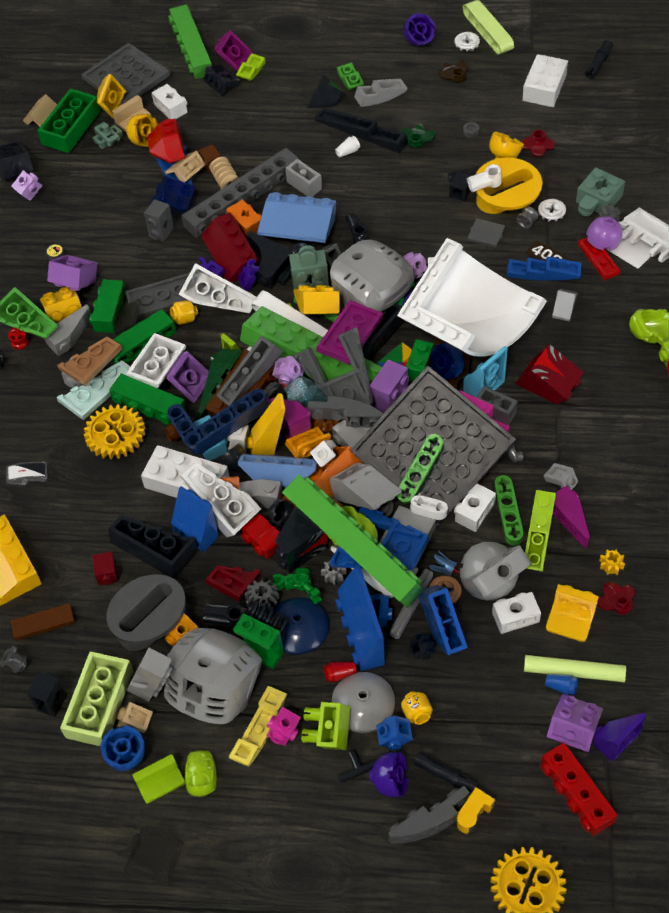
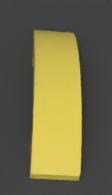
M270 686L266 688L259 701L258 710L242 739H238L229 755L230 759L248 767L252 764L268 739L266 735L270 728L267 727V724L272 715L277 717L285 703L287 693Z

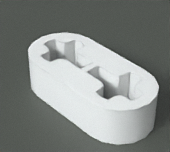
M417 495L411 499L410 510L420 516L442 520L447 516L448 505L441 500Z

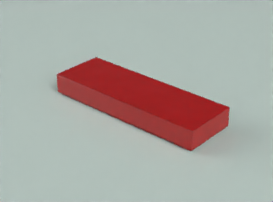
M588 237L578 241L579 247L603 280L620 275V269L605 249L600 250L592 246L587 240Z

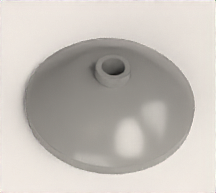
M358 672L342 679L338 683L332 695V703H342L351 707L349 730L358 733H368L376 731V725L393 715L395 695L390 684L381 676L370 672ZM361 694L367 695L365 698L359 697Z

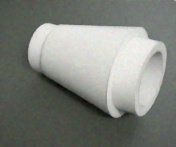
M355 136L348 137L335 149V152L341 158L358 151L360 144Z

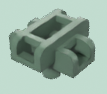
M103 122L94 127L96 136L92 138L101 149H104L107 146H112V143L115 141L119 142L123 133L116 125L109 127L108 124Z

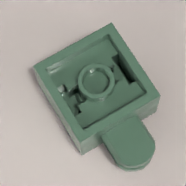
M595 167L578 187L576 203L579 204V213L584 216H590L594 211L599 213L605 205L615 206L623 196L625 181Z
M303 246L300 248L299 253L289 255L293 289H298L299 285H309L312 287H316V285L329 286L324 250L315 251L313 246Z

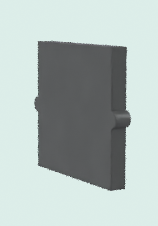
M476 218L473 227L470 228L467 241L496 248L499 240L502 239L505 225Z

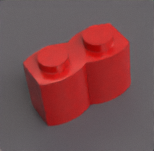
M258 514L241 528V537L245 543H250L254 546L255 552L260 557L263 555L268 559L275 554V539L279 531L261 514Z

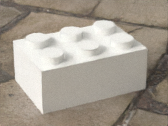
M537 54L524 84L522 101L554 107L567 75L568 60Z

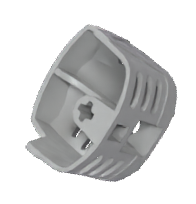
M375 240L358 241L334 260L330 270L332 287H334V290L339 291V309L341 311L351 300L381 312L400 300L409 291L414 282L412 266L406 259L390 247Z
M195 628L185 633L167 655V657L172 659L169 665L172 667V671L165 681L164 697L174 708L193 718L215 724L229 723L248 706L257 675L260 672L262 659L249 644L231 634L216 629ZM187 680L194 682V684L186 691ZM210 698L225 699V701H212ZM208 706L224 707V709H212ZM207 713H210V714H218V715H223V716H222V717H213V716L207 715Z

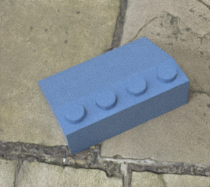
M278 192L269 193L260 220L258 235L325 243L336 219V200L329 198L318 199L312 196L300 197L295 194L282 195Z

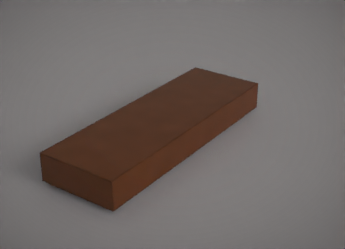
M70 603L10 621L15 641L75 624Z

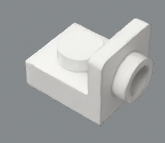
M323 440L310 454L320 467H324L336 456L333 449L337 445L333 440Z

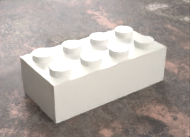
M157 445L141 477L146 489L177 498L180 486L187 490L189 489L180 476L194 463L214 473L218 478L229 477L228 467Z

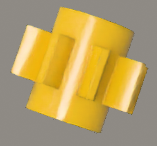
M607 549L605 556H600L599 561L602 562L600 569H604L607 575L614 573L618 575L619 569H624L625 566L623 562L624 555H620L617 550L609 551Z

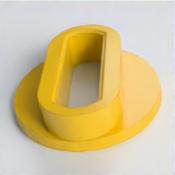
M494 159L485 163L476 172V174L482 173L486 170L487 166L492 164L498 165L501 168L502 183L500 186L495 188L487 186L476 191L477 206L483 212L489 214H498L506 210L524 208L538 198L542 189V177L539 171L533 165L521 159ZM525 181L524 183L519 184V185H517V186H515V187H513V188H510V189H508V190H506V191H503V192H501V193H499V194H497V195L489 196V195L494 194V193H496V192H498V191H500V190H503V189H505V188H507V187H509V186H512V185H514V184H516V183H518V182Z

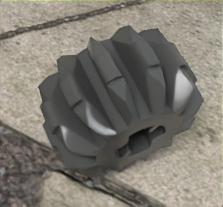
M263 578L260 582L254 580L253 585H248L247 592H245L247 606H249L251 601L259 598V606L266 602L267 610L271 606L277 607V600L280 598L277 592L278 587L273 585L271 580L266 583Z

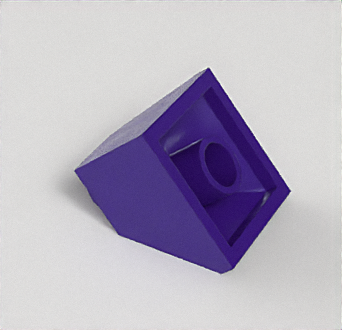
M640 713L609 721L604 727L600 725L595 730L592 745L613 762L641 733L646 715Z

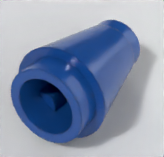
M547 674L545 686L566 695H575L578 688V678H575L574 675Z

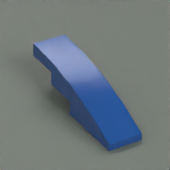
M548 256L545 261L528 258L526 262L509 259L506 277L542 281L580 279L582 263Z

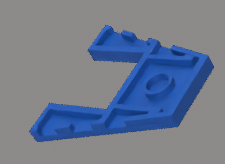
M361 507L358 513L367 517L376 528L388 530L382 545L392 554L390 558L392 559L395 556L408 568L407 570H414L429 542V536L409 525L406 527L400 524L399 520L393 517L390 519L384 516L383 512L377 509L374 511ZM341 547L337 548L330 560L331 567L354 568L356 565H360Z

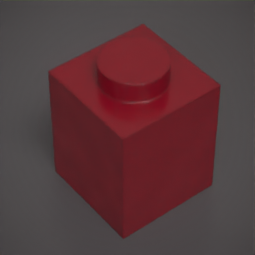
M112 551L92 555L94 575L98 585H110L113 582H118L116 561Z

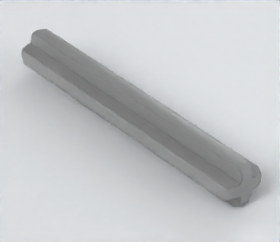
M424 569L419 577L422 581L420 586L423 589L428 587L433 578L431 570ZM419 597L408 608L403 606L390 629L391 637L400 638L420 602Z

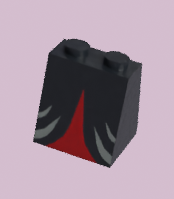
M295 506L275 539V553L278 558L276 561L281 569H286L289 573H292L296 568H299L328 547L326 533L297 506Z

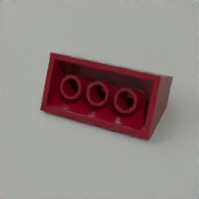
M231 212L216 217L201 235L215 263L226 271L223 274L225 280L231 283L238 281V277L243 267L247 266L249 259H256L254 266H259L257 256Z

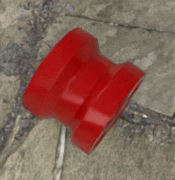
M17 328L9 331L8 338L14 349L21 350L28 346L29 339L25 331Z

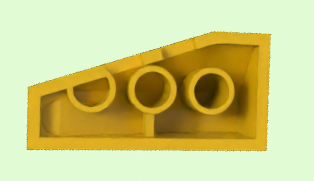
M278 394L251 429L250 437H247V447L251 448V454L274 455L285 413L282 394Z

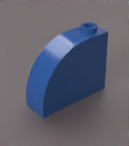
M438 585L424 589L418 597L431 632L441 650L445 654L450 655L468 648L448 589Z

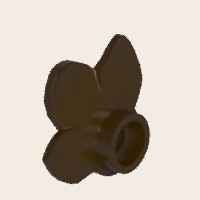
M463 60L458 62L456 66L445 62L443 71L438 72V74L443 79L462 82L466 79L468 66Z

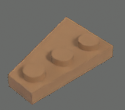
M105 337L88 347L86 352L72 356V360L65 364L62 362L57 367L63 373L86 386L122 350V347L111 338Z

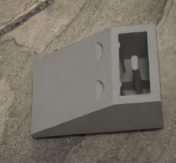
M359 462L329 478L334 499L370 510L380 508V505L393 500L395 496L401 493V489L371 465Z

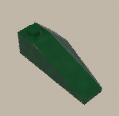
M220 349L218 354L214 353L209 360L211 365L196 421L207 412L206 406L243 351Z

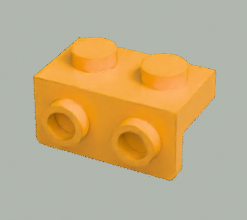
M315 427L286 439L285 445L295 458H307L311 456L310 452L323 440H331V434H323L319 427Z

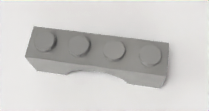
M148 648L126 691L148 702L152 696L157 697L172 671V667L169 666L172 659Z

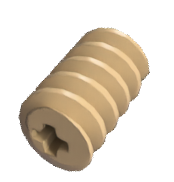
M226 157L216 158L210 163L209 169L221 190L238 179L236 172Z

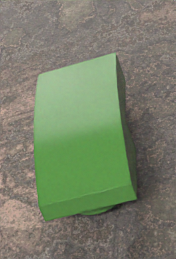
M352 63L337 67V72L348 90L364 86L359 72H356Z

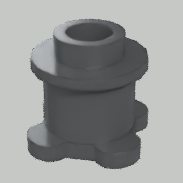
M13 646L4 652L3 658L0 661V667L6 665L12 669L13 673L21 672L27 665V656L16 652L17 647Z

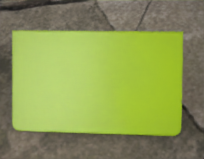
M172 754L132 774L146 804L185 784Z

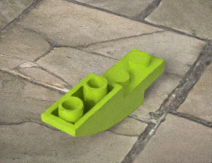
M536 490L525 554L531 561V564L526 569L543 572L556 493Z

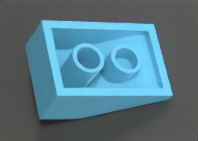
M506 346L502 347L484 363H480L473 373H469L463 380V391L477 397L483 386L496 390L505 382L508 348Z

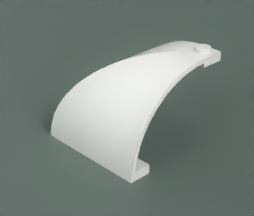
M446 238L397 316L473 356L493 355L502 347H509L517 341L532 325L547 301L543 297L528 292L496 274L464 252L461 244Z

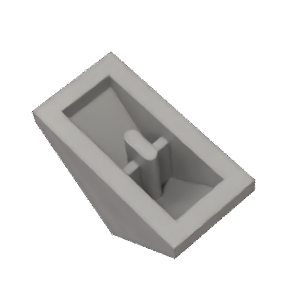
M559 289L552 318L570 322L578 292Z

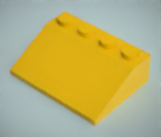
M5 514L0 516L1 606L42 584Z

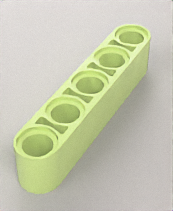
M479 0L463 5V12L466 18L498 55L514 49V42L510 35Z

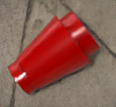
M354 661L329 662L328 665H324L327 682L332 681L335 683L352 674H356Z

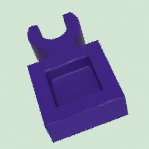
M203 257L199 258L202 263L200 266L220 277L226 272L223 267L212 260L207 264Z
M249 259L247 266L243 267L238 277L241 287L245 291H250L255 283V273L259 270V266H254L256 259Z

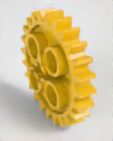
M119 404L114 409L112 405L109 406L108 410L102 407L103 412L95 411L97 416H90L91 421H86L87 427L84 428V438L87 447L89 446L91 452L95 451L96 456L101 454L102 458L109 455L110 460H112L113 456L116 455L120 459V454H124L127 457V451L134 453L133 447L139 448L138 442H143L142 436H145V425L142 417L139 416V412L134 413L133 408L128 410L127 405L120 409Z
M522 847L520 854L515 849L512 850V857L504 854L505 862L498 860L497 865L499 868L493 869V874L496 876L491 877V883L496 884L491 887V892L497 893L493 900L501 901L498 909L506 908V913H553L552 909L559 911L560 906L558 903H563L565 899L561 895L566 893V888L561 886L565 885L566 879L559 878L562 876L563 870H556L558 862L550 863L551 855L543 858V850H540L538 854H534L533 847H531L529 853H526L524 847ZM522 866L526 868L527 873L519 874L516 868ZM536 867L537 871L533 877L525 902L520 904V899L524 893L525 885L528 883L532 868ZM546 876L549 882L542 884L538 881L537 877ZM514 887L518 889L519 894L516 896L510 895L507 889ZM537 897L540 899L541 904L533 905L530 903L529 898Z

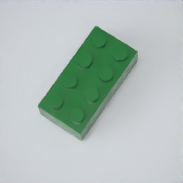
M70 88L37 130L41 145L70 153L101 112L100 105L97 103V96Z

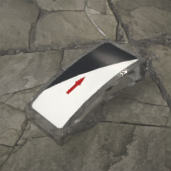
M24 462L6 466V484L26 485L27 481L46 482L47 462Z

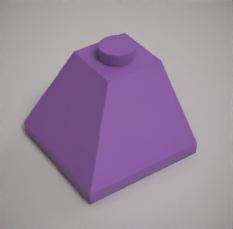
M186 351L176 361L168 373L167 379L192 403H195L204 390L209 371Z

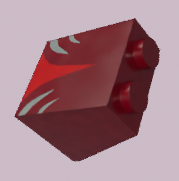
M548 344L531 360L515 384L558 405L561 401L564 400L566 402L573 394L571 392L572 388L575 389L582 381L580 377L584 372Z

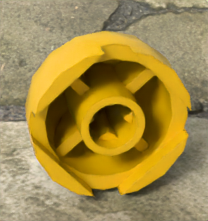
M136 114L130 118L126 127L127 136L130 141L141 147H149L147 136L158 125L157 120L152 118L150 114Z
M493 132L489 148L491 153L495 155V159L516 158L524 144L515 138L514 140L509 138L510 136Z

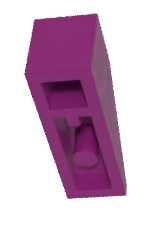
M566 485L555 492L553 515L586 549L589 545L590 535L578 494Z

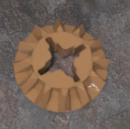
M440 576L435 578L429 585V587L434 585L443 587L444 585L449 591L452 603L456 604L457 600L461 597V586L453 577Z

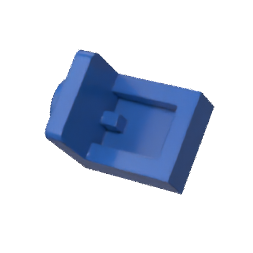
M383 594L370 595L373 607L379 609L380 627L387 628L388 620H392L393 608H389V596Z

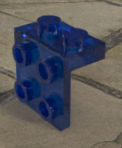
M164 175L161 184L158 183L157 194L156 196L153 195L151 203L155 199L169 204L170 208L186 212L195 192V186Z

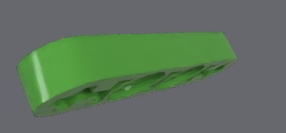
M431 434L426 438L399 486L401 492L407 491L408 485H405L406 482L416 488L414 490L411 487L409 490L411 496L405 497V499H403L401 493L398 494L397 498L401 503L409 504L411 499L417 495L444 445L441 436ZM437 439L439 446H434L432 453H435V455L433 456L428 452L431 448L430 441L434 442ZM426 455L430 457L431 461L428 465L424 466L420 464L419 460L422 456ZM417 472L421 475V479L418 482H412L410 475Z
M501 475L495 480L494 490L505 540L508 544L516 546L523 540V528L512 480L508 476ZM500 483H504L506 492H503V487ZM505 498H508L512 501V503L510 505H504L501 501ZM507 515H513L516 518V520L513 522H508L505 519V517ZM512 528H514L517 538H513V535H511Z

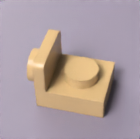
M129 702L119 710L117 715L119 723L117 726L120 728L124 725L133 727L137 731L144 733L147 730L153 712Z

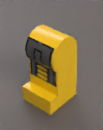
M475 787L458 813V829L465 834L472 833L482 812L485 810L490 813L494 807L495 799Z

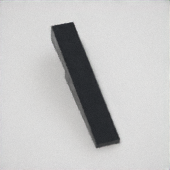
M322 108L314 117L317 122L399 154L408 144L406 133L379 127L377 121L327 108Z

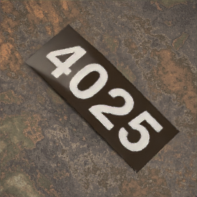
M537 241L525 252L544 261L547 256L572 261L551 247Z

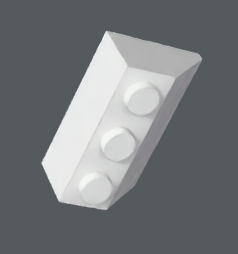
M154 333L127 371V376L159 388L185 350L186 345Z

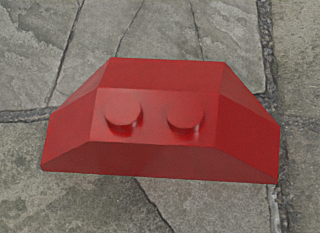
M175 118L166 119L159 123L147 136L151 155L168 163L185 159L180 126Z

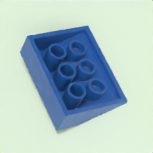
M356 565L338 589V599H335L337 610H342L343 613L341 617L343 629H348L349 634L346 635L349 647L353 646L354 649L352 653L355 665H359L360 671H365L385 665L384 639L361 567Z

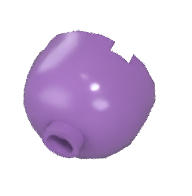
M612 217L596 218L588 227L586 232L587 240L592 246L600 250L604 248H609V251L614 250L622 239V227Z

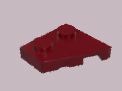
M216 566L206 578V584L240 602L245 596V592H247L248 585H253V581H257L261 576V570L255 569L254 572L243 571L239 567Z

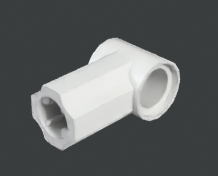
M492 164L487 166L484 172L467 178L471 192L487 186L492 188L500 186L502 183L501 168L498 165Z

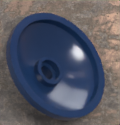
M291 598L280 603L274 609L273 615L280 611V619H283L285 616L288 617L287 624L280 634L284 652L294 655L310 653L320 647L327 638L329 632L328 615L320 604L317 603L315 605L311 599ZM301 618V620L295 621L294 619Z

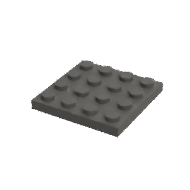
M127 43L83 73L82 79L98 90L102 80L108 74H111L126 90L120 104L121 106L136 95L142 96L170 76V71L130 43Z

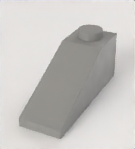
M83 306L57 323L59 327L45 339L46 344L58 356L67 352L75 345L90 322L91 312L89 306Z
M259 479L239 482V490L249 494L260 508L269 509L274 501L282 498L283 493L280 481Z

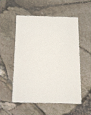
M632 235L625 240L621 239L618 247L610 252L629 264L639 268L651 257L649 252L654 246L649 245L643 240L632 245L630 243Z

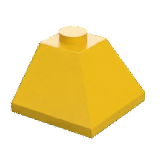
M108 74L102 80L97 93V103L114 119L112 111L120 106L126 90L111 74Z

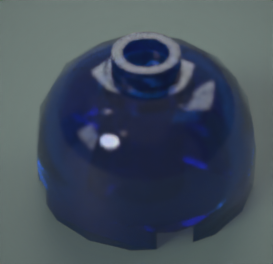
M448 343L437 344L430 354L429 359L432 360V366L429 365V367L446 381L453 380L462 373L465 359L460 349Z

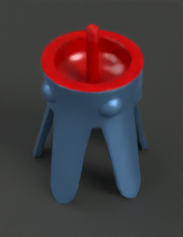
M438 550L443 557L435 554L434 558L443 567L430 565V570L442 572L450 577L455 572L460 573V571L456 570L458 563L449 560Z

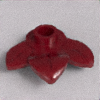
M541 129L533 131L530 137L522 141L524 144L522 149H529L534 157L543 156L546 149H554V141L547 138L545 131Z
M614 582L605 583L603 586L604 595L598 597L597 606L606 611L615 610L620 615L630 613L633 608L632 599L635 596L634 588L629 584L621 588Z

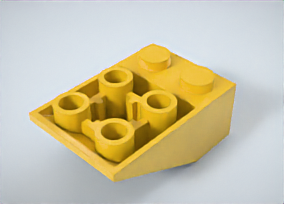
M299 285L298 289H293L300 313H339V291L334 290V287L326 285H316V287Z

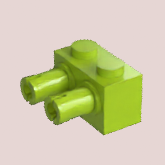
M321 702L320 708L306 707L304 712L309 714H304V720L319 721L318 730L303 729L302 734L308 736H301L302 742L317 743L316 746L325 749L347 750L351 707L342 703Z

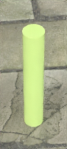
M525 655L524 672L574 675V677L625 682L626 665Z

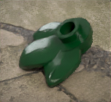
M419 124L412 130L404 128L402 132L406 133L408 144L413 148H419L424 143L432 141L435 137V131L426 132L422 124Z

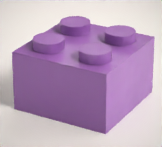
M64 255L49 261L48 282L54 283L55 286L70 287V290L79 291L81 288L88 287L96 282L98 262L71 255Z
M390 360L386 361L370 385L374 402L370 406L381 411L383 414L408 388L409 376L407 367Z

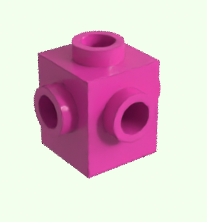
M282 707L277 717L272 715L267 727L270 729L266 736L270 737L274 743L282 744L283 746L286 745L288 740L293 742L299 731L296 729V726L301 717Z

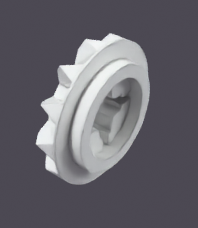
M472 32L460 33L455 38L456 48H460L461 51H473L474 48H478L480 39Z
M556 199L544 200L538 208L539 215L543 219L547 218L549 222L550 220L557 222L558 219H562L566 214L565 205Z

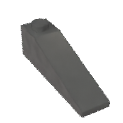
M261 335L219 391L217 397L228 406L239 400L273 366L283 350Z

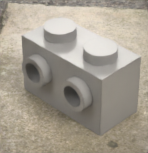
M296 159L285 168L287 183L306 196L313 197L322 190L321 175L300 160Z

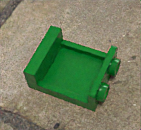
M243 613L233 629L234 633L244 638L242 641L249 644L262 659V665L274 670L284 654L280 631Z

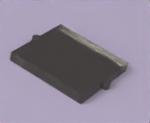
M137 299L132 303L130 302L129 305L120 310L114 334L118 335L135 325L142 300Z

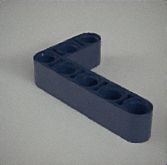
M255 389L198 427L194 425L187 412L179 404L170 406L167 415L193 454L200 455L262 415L271 402L262 389Z

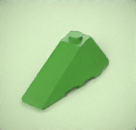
M16 287L0 301V322L44 339H47L59 327Z

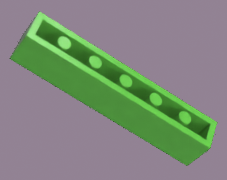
M187 5L169 9L170 16H168L169 23L172 25L174 35L177 34V43L181 44V53L184 54L190 74L193 73L195 79L203 78L206 67L212 66L189 8Z

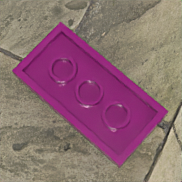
M350 300L317 345L316 352L350 365L351 362L338 335L357 327L361 347H363L381 321L383 313Z

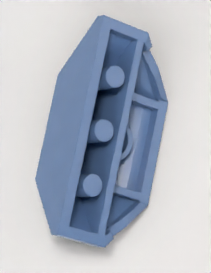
M243 454L238 461V465L253 480L280 481L283 488H286L298 474L303 479L311 475L316 470L318 464L315 459L310 458L300 459L260 454Z

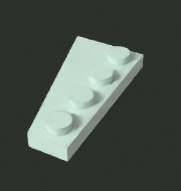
M120 361L102 371L100 376L93 378L86 386H76L70 389L71 392L58 396L57 400L84 420L111 396L109 389L121 373L127 376L126 373L130 366Z

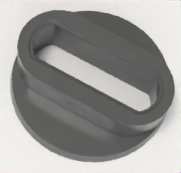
M159 574L142 576L127 583L115 594L108 606L106 619L109 629L125 649L139 651L147 648L154 641L171 632L180 622L186 608L183 588L175 579ZM166 596H168L132 632H130L157 604H159Z

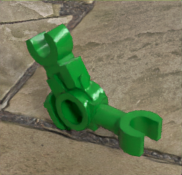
M296 568L295 574L287 576L281 574L273 575L274 582H278L273 583V585L278 587V591L286 588V590L297 588L301 591L305 590L315 605L322 601L319 597L320 591L316 587L313 588L309 576L311 571L307 568Z

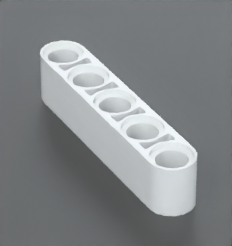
M261 291L251 304L255 311L263 306L322 337L328 331L266 291Z

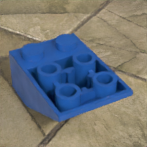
M180 486L171 521L173 531L187 538L189 536L196 538L197 549L204 553L219 537L212 505L208 500H202L197 497L196 493L191 489L187 490Z

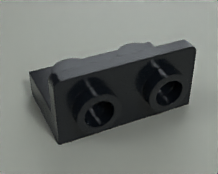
M222 65L206 67L203 78L204 82L221 96L225 95L226 88L239 86L240 80Z

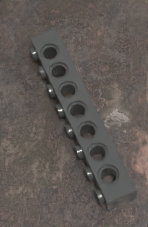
M287 148L283 149L183 214L184 228L195 238L199 237L216 217L227 214V208L241 200L249 204L286 179L285 168L296 159L299 160V158Z

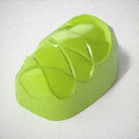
M197 750L190 752L185 768V785L187 793L196 797L206 796L215 791L217 782L214 758L209 751Z

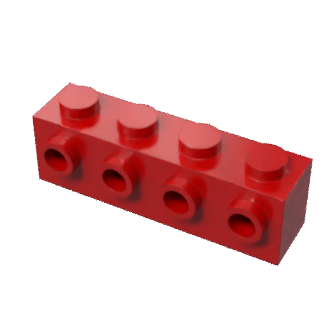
M565 743L542 755L540 767L547 777H551L554 782V788L560 795H564L567 800V806L572 813H577L581 819L580 823L586 832H590L594 837L616 822L618 815Z

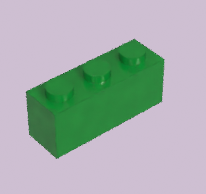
M103 279L101 286L98 287V298L94 301V311L90 314V324H92L95 332L115 333L126 296L124 281Z

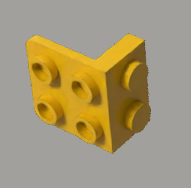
M67 286L59 289V292H49L40 298L46 315L56 324L82 308L77 293L74 290H70Z
M558 584L546 630L585 642L599 596L589 591L583 592L574 589L569 585Z

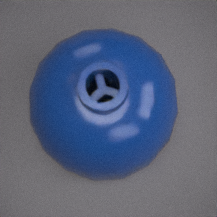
M121 726V728L115 730L113 728L103 737L101 742L102 756L106 764L112 769L121 772L129 771L137 767L143 760L145 742L140 732L133 727Z

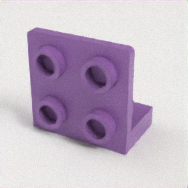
M562 694L552 716L547 737L589 752L603 708L593 703L581 701L573 696Z

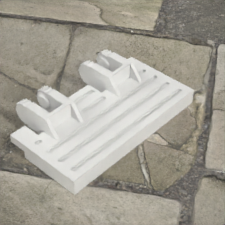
M641 208L624 217V220L619 223L625 229L622 232V239L625 240L632 235L630 239L632 245L643 240L649 245L654 246L649 252L650 256L654 257L661 253L658 258L660 262L669 258L668 224Z

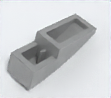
M401 79L373 80L372 86L357 87L355 99L361 107L372 106L391 100L406 92L408 88Z

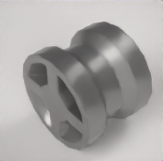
M525 207L522 213L517 216L518 224L526 229L530 228L533 222L538 219V213L532 207Z

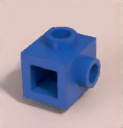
M391 716L376 725L379 746L387 747L390 750H398L402 745L413 740L409 719Z

